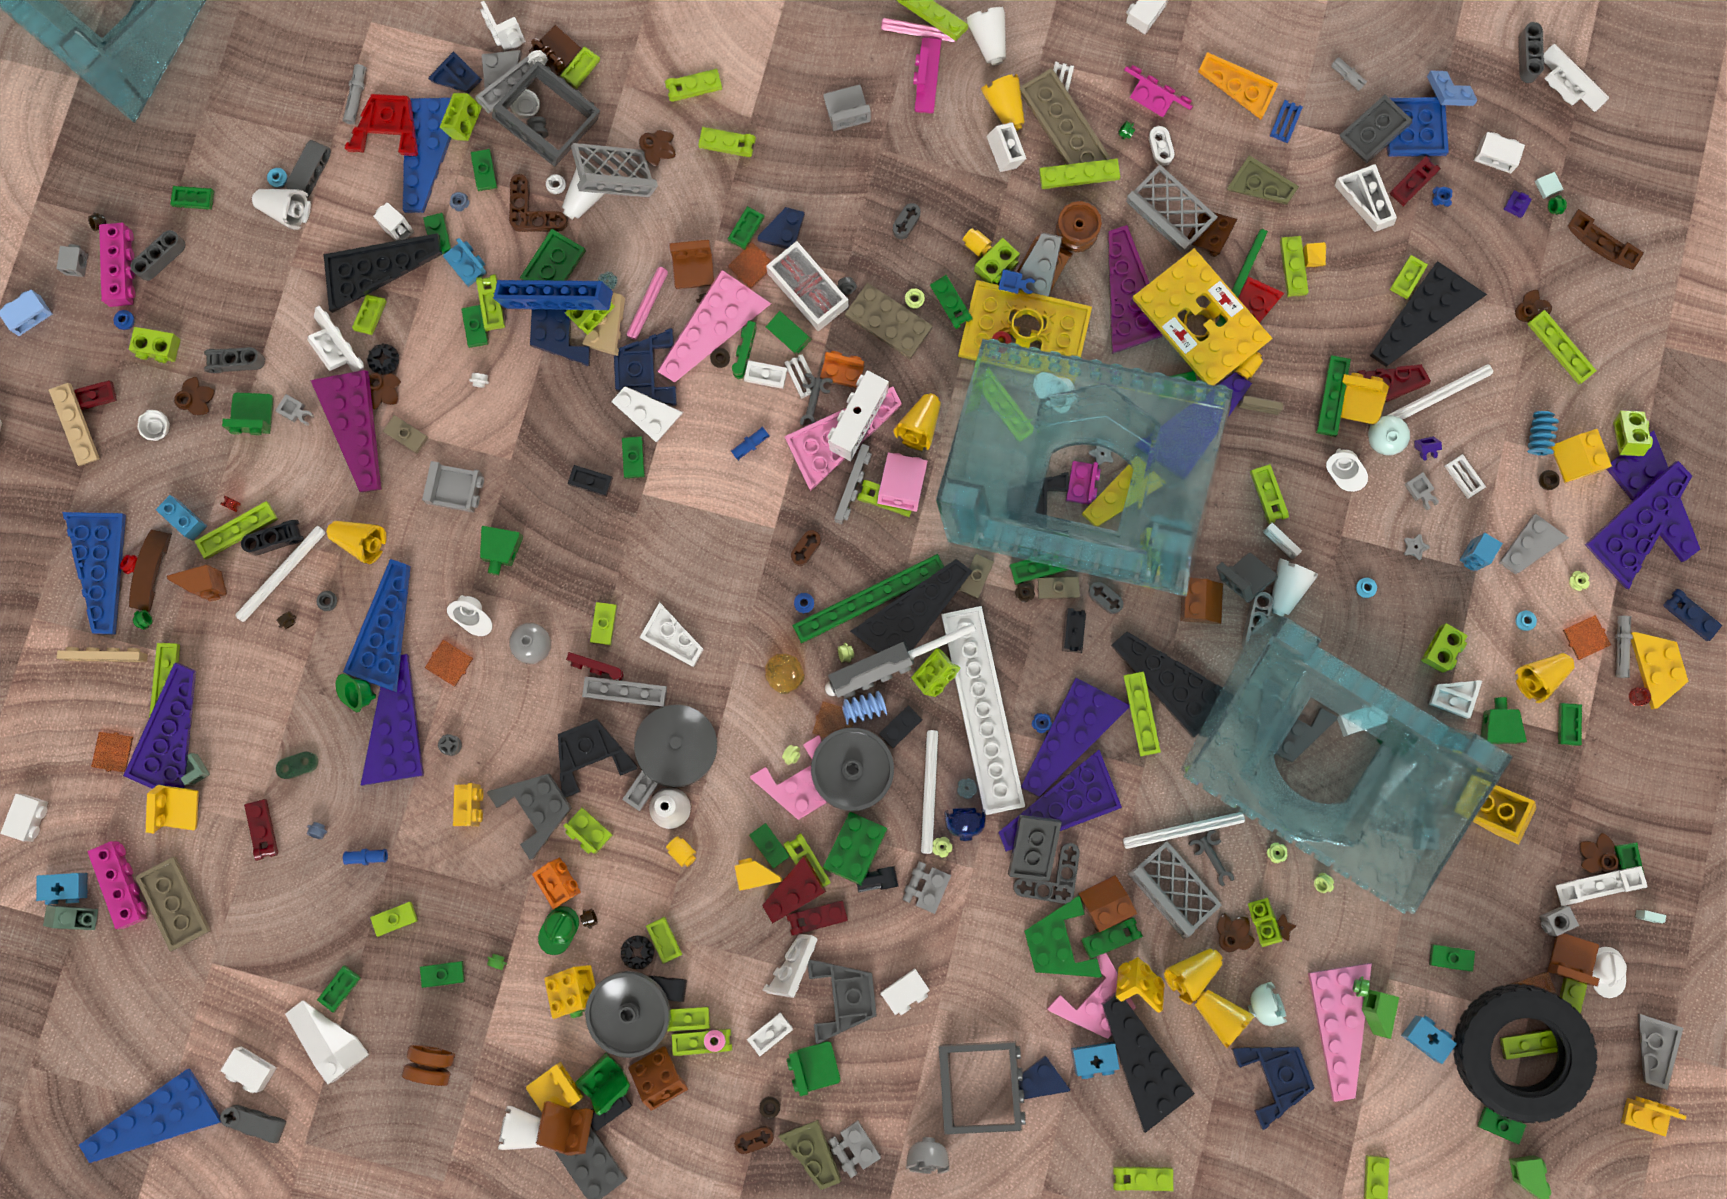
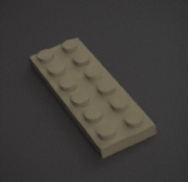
M1052 68L1020 86L1023 99L1066 165L1111 159Z

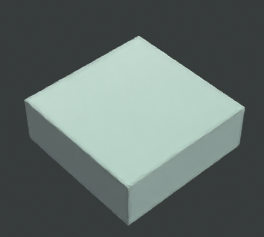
M1555 172L1535 181L1543 199L1563 190Z
M1636 910L1635 917L1637 919L1653 923H1665L1666 915L1646 910Z

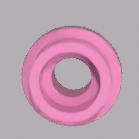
M711 1030L705 1035L704 1045L711 1052L720 1051L725 1045V1036L718 1030ZM712 1037L718 1039L717 1045L711 1044Z

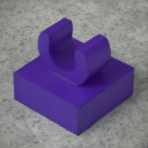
M1514 190L1503 210L1522 218L1532 199L1528 197L1529 195Z
M1432 436L1414 440V447L1420 452L1421 459L1426 461V456L1429 452H1431V456L1434 459L1437 458V451L1442 450V442Z

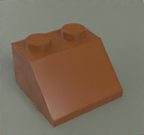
M209 565L167 575V580L208 601H216L221 599L220 596L227 595L222 571Z
M1185 578L1182 581L1180 621L1221 624L1223 584L1209 579Z
M1116 875L1078 893L1097 932H1101L1137 914L1127 892Z

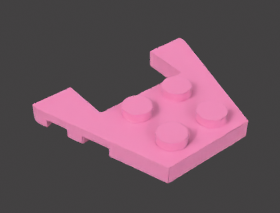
M819 735L803 744L811 759L816 748L821 743ZM811 765L779 785H776L766 767L750 776L757 785L798 820L827 803L814 787L811 777Z
M1107 953L1095 957L1098 960L1101 974L1105 978L1076 1010L1061 995L1047 1009L1108 1039L1112 1034L1101 1003L1116 992L1118 974ZM1131 997L1127 998V1003L1134 1010L1136 1007Z

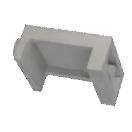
M431 461L422 500L429 505L474 513L475 508L479 506L480 502L478 493L479 488H482L484 484L483 474L479 470L470 471L443 466L439 462Z

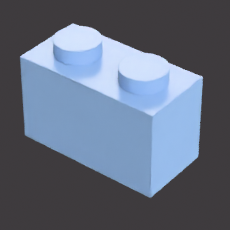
M32 289L23 292L19 298L5 304L0 309V317L8 329L18 336L52 315L42 297Z

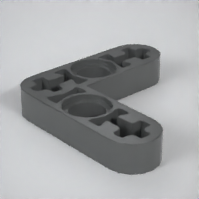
M1067 843L1061 847L1056 883L1019 878L1013 885L1015 894L1020 897L1069 903L1074 897L1080 855L1079 848L1073 843ZM1069 846L1072 847V851H1075V855H1072L1070 858V862L1074 861V866L1062 864L1063 860L1067 861L1068 855L1064 854V851L1068 850ZM1069 867L1072 870L1073 875L1070 879L1062 877L1061 871L1063 868ZM1024 881L1026 886L1032 887V882L1036 883L1034 896L1030 895L1032 891L1024 890L1023 894L1020 893L1021 891L1017 889V885ZM1040 885L1048 886L1049 894L1047 896L1041 897L1038 894V887ZM1052 886H1056L1055 891H1063V888H1066V892L1070 894L1069 897H1065V900H1062V896L1054 895L1055 899H1051L1053 894Z

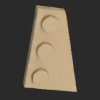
M613 293L611 303L615 307L588 335L586 334L582 344L591 349L618 356L619 349L617 345L621 337L619 329L620 322L623 320L625 297L621 294Z

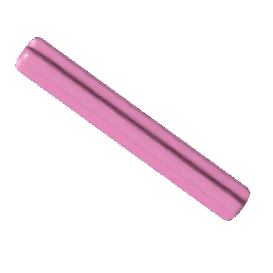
M883 18L882 30L956 42L934 26Z
M663 267L657 268L628 329L627 336L631 339L636 340L665 281L668 272Z

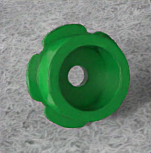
M1125 121L1121 126L1118 135L1122 137V140L1125 138L1129 139L1135 132L1133 122Z
M1561 195L1551 198L1548 202L1549 212L1555 215L1563 214L1567 208V202Z
M145 610L136 611L133 618L134 625L143 630L149 628V625L153 622L151 615Z

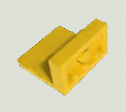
M474 783L454 785L453 826H479L480 822H482L483 810L480 809V801H483L484 791L481 789V785Z
M163 785L154 787L147 793L145 833L154 834L163 826L187 830L197 829L199 792L197 790Z
M591 965L572 967L544 978L552 1018L557 1019L586 1009L589 995L596 987Z
M561 1061L526 1086V1090L541 1112L546 1101L570 1108L584 1097Z
M1636 1096L1635 1100L1626 1099L1621 1123L1666 1137L1670 1117L1673 1116L1686 1120L1687 1116L1679 1114L1680 1109Z

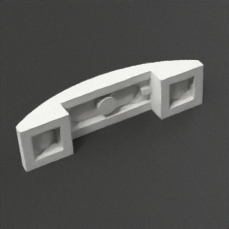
M1642 866L1555 885L1561 906L1648 887Z

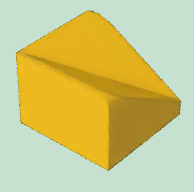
M1325 242L1309 243L1304 246L1305 268L1326 265Z

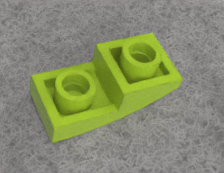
M1269 898L1248 903L1260 945L1265 947L1282 942L1281 933Z

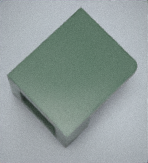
M190 753L187 755L189 759L187 761L186 775L181 777L184 785L193 786L209 776L210 773L199 755Z

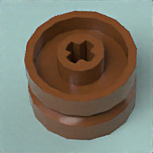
M1078 201L1066 205L1060 212L1055 229L1056 235L1062 237L1061 246L1075 253L1084 252L1091 248L1096 242L1101 229V215L1094 206L1087 202Z
M408 1046L406 1057L414 1063L404 1065L402 1078L427 1085L447 1086L449 1084L451 1073L444 1068L453 1065L455 1058L453 1052L431 1046Z

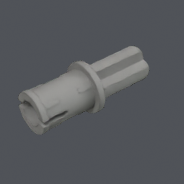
M1339 57L1331 65L1344 78L1343 80H1347L1357 91L1368 82L1354 71L1355 68L1352 69Z

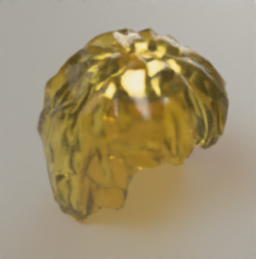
M782 653L773 656L767 661L765 678L769 685L778 693H790V691L797 689L804 682V671L796 657Z

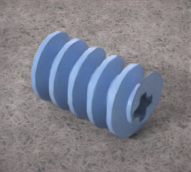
M879 691L875 692V697L868 693L867 699L860 695L859 701L855 697H852L851 703L847 699L843 701L842 709L846 725H849L850 718L854 723H857L858 716L864 721L866 714L872 719L874 712L880 717L882 710L887 715L885 702Z

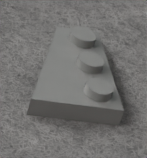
M520 50L482 54L485 88L518 64L522 54Z
M1042 233L1019 273H1023V280L1027 278L1035 280V283L1029 282L1026 284L1027 289L1033 290L1032 293L1050 296L1062 242L1061 236Z
M1534 514L1499 563L1514 574H1518L1569 537L1537 514Z
M1638 1014L1643 1082L1668 1090L1683 1028Z

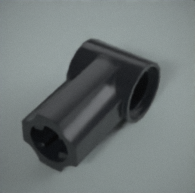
M895 866L868 872L862 885L857 884L858 893L899 887Z

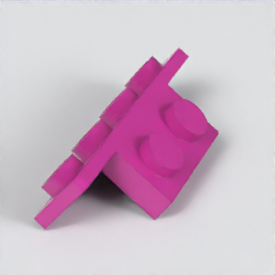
M922 38L920 54H916L915 66H919L918 72H914L913 84L917 85L915 112L934 113L941 39Z
M1132 65L1131 67L1126 66L1124 68L1126 72L1140 80L1130 98L1159 116H1165L1173 101L1189 110L1193 109L1194 105L1191 104V99L1184 95L1181 97L1174 94L1175 90L1168 85L1162 87L1158 84V79L1151 75H1148V77L1141 74L1142 70L1137 66Z

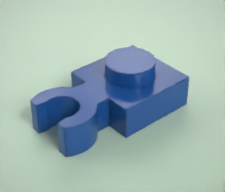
M1003 269L998 289L1018 294L1019 288H1021L1025 293L1032 294L1033 290L1027 289L1026 284L1029 282L1035 283V280L1033 278L1023 280V273Z

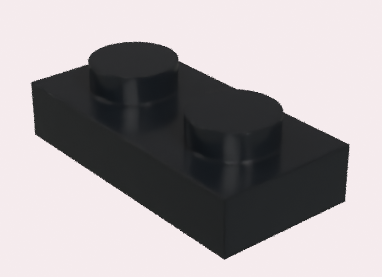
M574 465L567 484L607 497L613 477Z
M908 705L879 735L892 748H895L922 719Z
M626 1095L619 1097L613 1103L610 1110L600 1116L595 1113L594 1107L591 1109L593 1110L591 1125L596 1132L632 1106Z

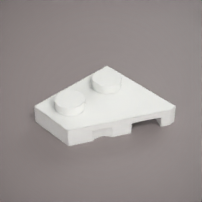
M1482 681L1437 684L1434 686L1429 705L1469 719L1471 718Z

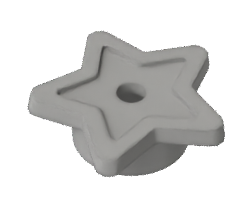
M1098 441L1096 449L1091 450L1089 455L1094 457L1096 462H1098V466L1104 462L1113 463L1111 452L1114 446H1105L1101 441Z
M1418 534L1414 539L1404 538L1406 543L1404 555H1412L1421 560L1423 551L1430 548L1429 545L1423 543L1421 534Z

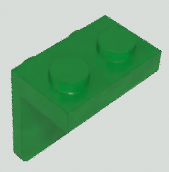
M234 393L232 396L230 419L223 418L222 427L228 430L230 434L235 435L249 433L251 435L270 434L273 396L260 393Z
M829 1041L791 1051L789 1053L790 1058H786L789 1071L793 1070L795 1079H792L794 1091H799L800 1097L808 1095L810 1091L838 1084L841 1081L832 1044Z
M607 1052L575 1081L576 1086L591 1099L595 1113L599 1116L609 1111L613 1103L619 1097H623L630 1087L623 1067Z

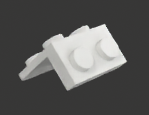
M485 1L481 2L483 7L480 9L481 14L497 46L501 45L505 52L509 49L517 48L525 42L515 17L496 25Z

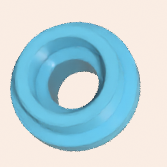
M274 168L269 171L267 181L271 186L280 188L287 183L288 177L283 169Z
M1362 578L1356 584V591L1361 597L1370 598L1375 595L1377 585L1371 578ZM1365 584H1368L1370 586L1369 591H1366L1364 589Z
M1525 610L1517 614L1515 622L1519 629L1529 631L1536 626L1537 619L1531 611ZM1525 617L1529 618V624L1524 622Z

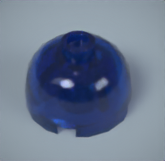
M955 808L953 813H949L946 810L944 812L946 828L953 836L960 837V841H971L972 837L979 835L986 825V810L981 809V813L976 812V808Z

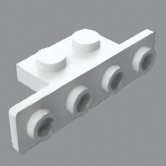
M1556 44L1550 46L1544 53V63L1552 70L1545 79L1552 88L1562 95L1566 102L1573 106L1582 99L1595 112L1609 99Z
M320 306L316 307L314 318L322 330L309 335L307 340L325 366L331 371L344 364H348L353 372L362 371L364 369L362 360L356 357L351 345L345 342L339 328L332 324L328 313L323 311Z

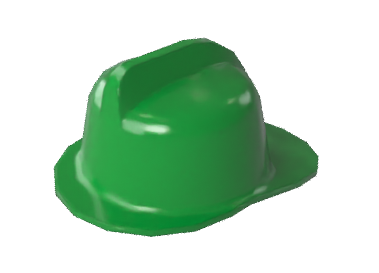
M340 674L336 678L335 687L340 701L354 712H360L362 707L368 706L371 700L376 698V694L371 690L367 681L353 679L346 674Z
M560 906L548 914L538 935V944L546 954L559 955L566 951L579 927L577 913L570 907Z

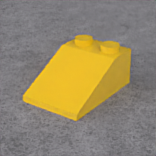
M1474 776L1457 813L1497 836L1519 845L1534 815L1536 803L1534 800Z

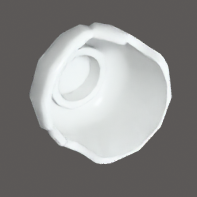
M526 89L510 106V109L518 118L530 119L538 113L540 102L534 92Z
M147 410L139 416L137 428L140 435L145 439L158 441L168 434L170 423L162 412Z

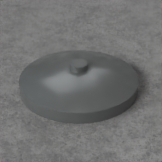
M684 705L661 707L650 713L642 721L636 732L634 741L636 760L644 774L660 785L667 787L691 785L703 778L715 761L717 754L715 730L710 721L694 708Z
M844 728L828 735L816 748L811 763V777L818 794L831 806L845 811H860L878 803L888 792L894 776L893 758L887 745L874 733L861 728Z
M622 971L607 976L592 990L587 1000L585 1018L589 1033L602 1049L618 1057L632 1058L652 1051L662 1041L669 1028L671 1012L667 996L653 979L638 972Z

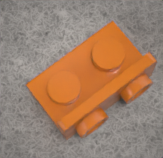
M837 351L826 352L820 379L830 378L833 380L832 383L857 389L856 383L860 375L863 374L865 362L857 356L846 357Z
M560 857L548 862L532 874L553 910L581 893L577 882L573 879L566 864Z

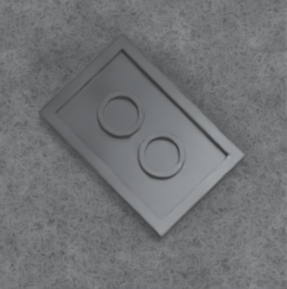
M1384 94L1339 136L1367 164L1410 126L1412 119Z
M1019 815L1008 869L1009 877L1050 882L1062 823L1060 820Z
M590 1126L585 1154L569 1156L557 1151L555 1152L586 1199H602L628 1179L592 1126Z

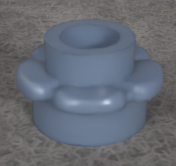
M461 192L452 194L450 198L451 208L456 211H463L464 208H467L469 206L467 195Z
M313 822L312 826H307L309 828L307 835L323 839L324 835L327 834L325 826L320 823Z

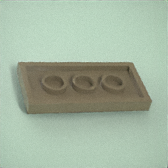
M869 283L864 286L845 313V317L908 359L912 358L933 327Z
M171 857L135 876L170 952L211 932L176 857Z

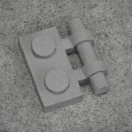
M919 861L916 869L913 868L911 874L913 876L909 885H906L904 889L905 894L902 900L910 903L914 895L918 897L916 906L935 914L951 875L933 867L930 873L926 874L923 872L926 864ZM920 878L926 880L921 892L916 890Z
M858 1120L840 1132L844 1138L843 1141L839 1143L835 1136L828 1140L832 1147L830 1150L834 1155H837L842 1163L843 1171H847L850 1178L858 1174L854 1168V1165L857 1163L864 1170L881 1158ZM847 1146H849L854 1154V1157L851 1159L847 1157L843 1150Z

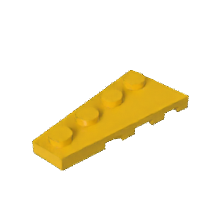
M1136 456L1086 508L1082 515L1097 528L1161 488L1166 482Z

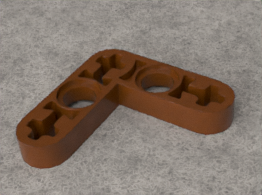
M523 174L514 175L510 181L509 222L512 228L518 232H550L551 229L559 232L565 230L568 221L564 213L560 211H529V182ZM520 180H522L523 184L521 185L522 193H519V189L516 185L519 184ZM519 198L525 200L522 207L514 206V202ZM517 213H520V217L523 221L520 222V225H517L516 222H514L518 221ZM537 217L544 219L543 224L540 226L533 224L534 219ZM547 217H549L550 221H557V218H560L561 222L559 225H556L555 222H549L550 225L548 226Z

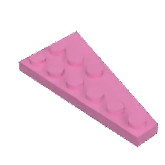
M720 270L657 372L672 382H676L771 303L723 270Z
M894 387L888 388V393L860 445L902 406ZM841 411L784 436L810 491L845 459L829 450V439L827 438L832 427H837V418Z
M1371 963L1308 973L1332 1101L1334 1102L1356 1098L1365 1016L1362 1011L1364 997L1356 996V992H1353V984L1355 979L1359 980L1361 976L1370 982Z

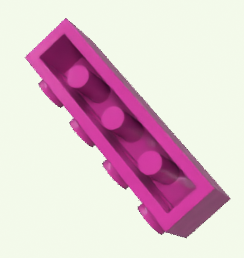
M124 223L99 225L101 301L109 307L133 305V298L136 295L133 287L135 273L131 270V262L134 260V252L131 241L134 239L133 232Z
M110 841L87 851L115 929H125L148 919L146 905L141 902L139 896V886L132 877L133 869L125 858L126 850L124 846L118 841Z

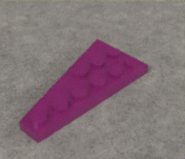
M1125 225L1110 230L1108 232L1111 342L1112 354L1164 336L1132 299L1136 293L1150 282L1128 226Z
M362 370L310 380L359 492L382 490L369 371Z

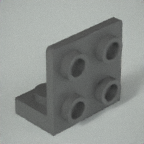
M1248 553L1233 567H1228L1223 562L1216 567L1220 580L1247 603L1278 577L1273 570L1252 553Z

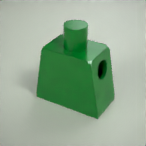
M488 526L481 527L480 558L485 562H490L487 573L500 575L502 565H513L523 540V535L520 532Z
M1507 697L1494 698L1495 709L1486 710L1483 713L1480 744H1520L1527 742L1520 710L1508 709Z

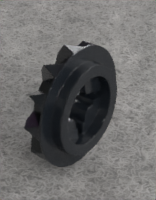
M385 343L374 345V348L369 350L368 358H366L369 368L381 375L393 372L399 364L397 350L392 345ZM384 353V355L389 358L384 360L382 366L381 361L378 360V358H380Z
M632 936L625 940L621 947V958L624 964L631 969L645 968L653 960L654 947L651 941L644 936ZM630 946L636 949L644 946L640 952L644 959L638 956L631 959L634 952Z

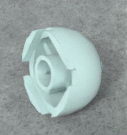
M1393 415L1383 416L1376 424L1370 425L1368 431L1369 444L1377 453L1386 456L1395 455L1407 447L1410 440V430L1401 418Z
M1272 982L1257 987L1252 992L1250 998L1251 1005L1248 1006L1249 1012L1266 1026H1275L1287 1022L1283 1018L1286 1017L1284 1005L1279 994L1273 993L1272 989L1275 986Z

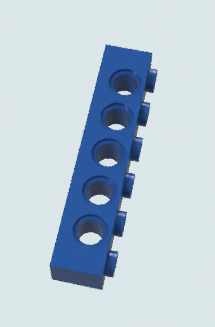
M497 280L493 299L505 309L609 310L613 291L602 281Z

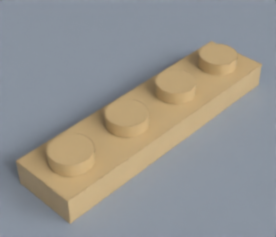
M71 383L49 389L77 465L82 466L100 460Z
M66 647V651L57 650V659L64 661L147 662L148 654L140 652L138 648H127V652L120 651L119 648H107L106 651H99L100 648L87 647L86 651H79L77 647Z

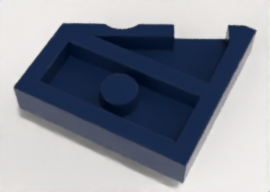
M454 51L428 77L432 83L468 94L482 81Z
M785 207L758 235V241L788 249L798 240L805 212Z
M1046 1055L1022 1072L1023 1081H1019L1020 1090H1024V1099L1070 1091V1088Z

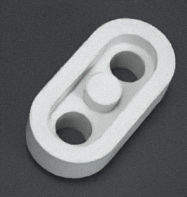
M1154 127L1149 134V143L1154 160L1158 165H1169L1174 158V149L1169 132L1165 127ZM1158 136V137H1160L1162 140L1158 141V140L1155 139V137ZM1163 154L1166 156V158L1163 159L1160 157V155Z

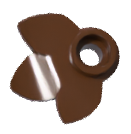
M665 130L641 135L639 146L645 152V159L649 164L657 167L660 158H675V150L670 144L674 135ZM647 139L652 141L651 145L646 143Z
M1531 290L1524 295L1523 302L1515 309V316L1518 320L1528 323L1543 310L1550 314L1552 305L1546 300H1540L1539 290Z
M379 373L370 374L369 380L373 409L376 410L382 402L388 405L397 404L398 393L395 388L401 384L400 379L393 374L383 376ZM379 381L378 386H373V383Z
M193 377L183 383L182 391L175 395L174 402L181 410H188L191 414L197 416L205 415L210 411L206 403L213 398L215 391L207 386H199L198 378ZM188 398L187 403L183 404V400Z
M1601 833L1596 843L1591 841L1580 842V852L1586 858L1582 862L1581 867L1590 873H1597L1601 870L1612 872L1618 867V858L1614 854L1615 845L1606 834ZM1605 858L1609 860V864L1607 866L1604 864Z
M1226 913L1220 916L1217 922V930L1220 934V947L1226 952L1251 948L1255 939L1248 935L1250 930L1249 919L1247 917H1239L1232 921ZM1228 938L1232 939V945L1227 942Z

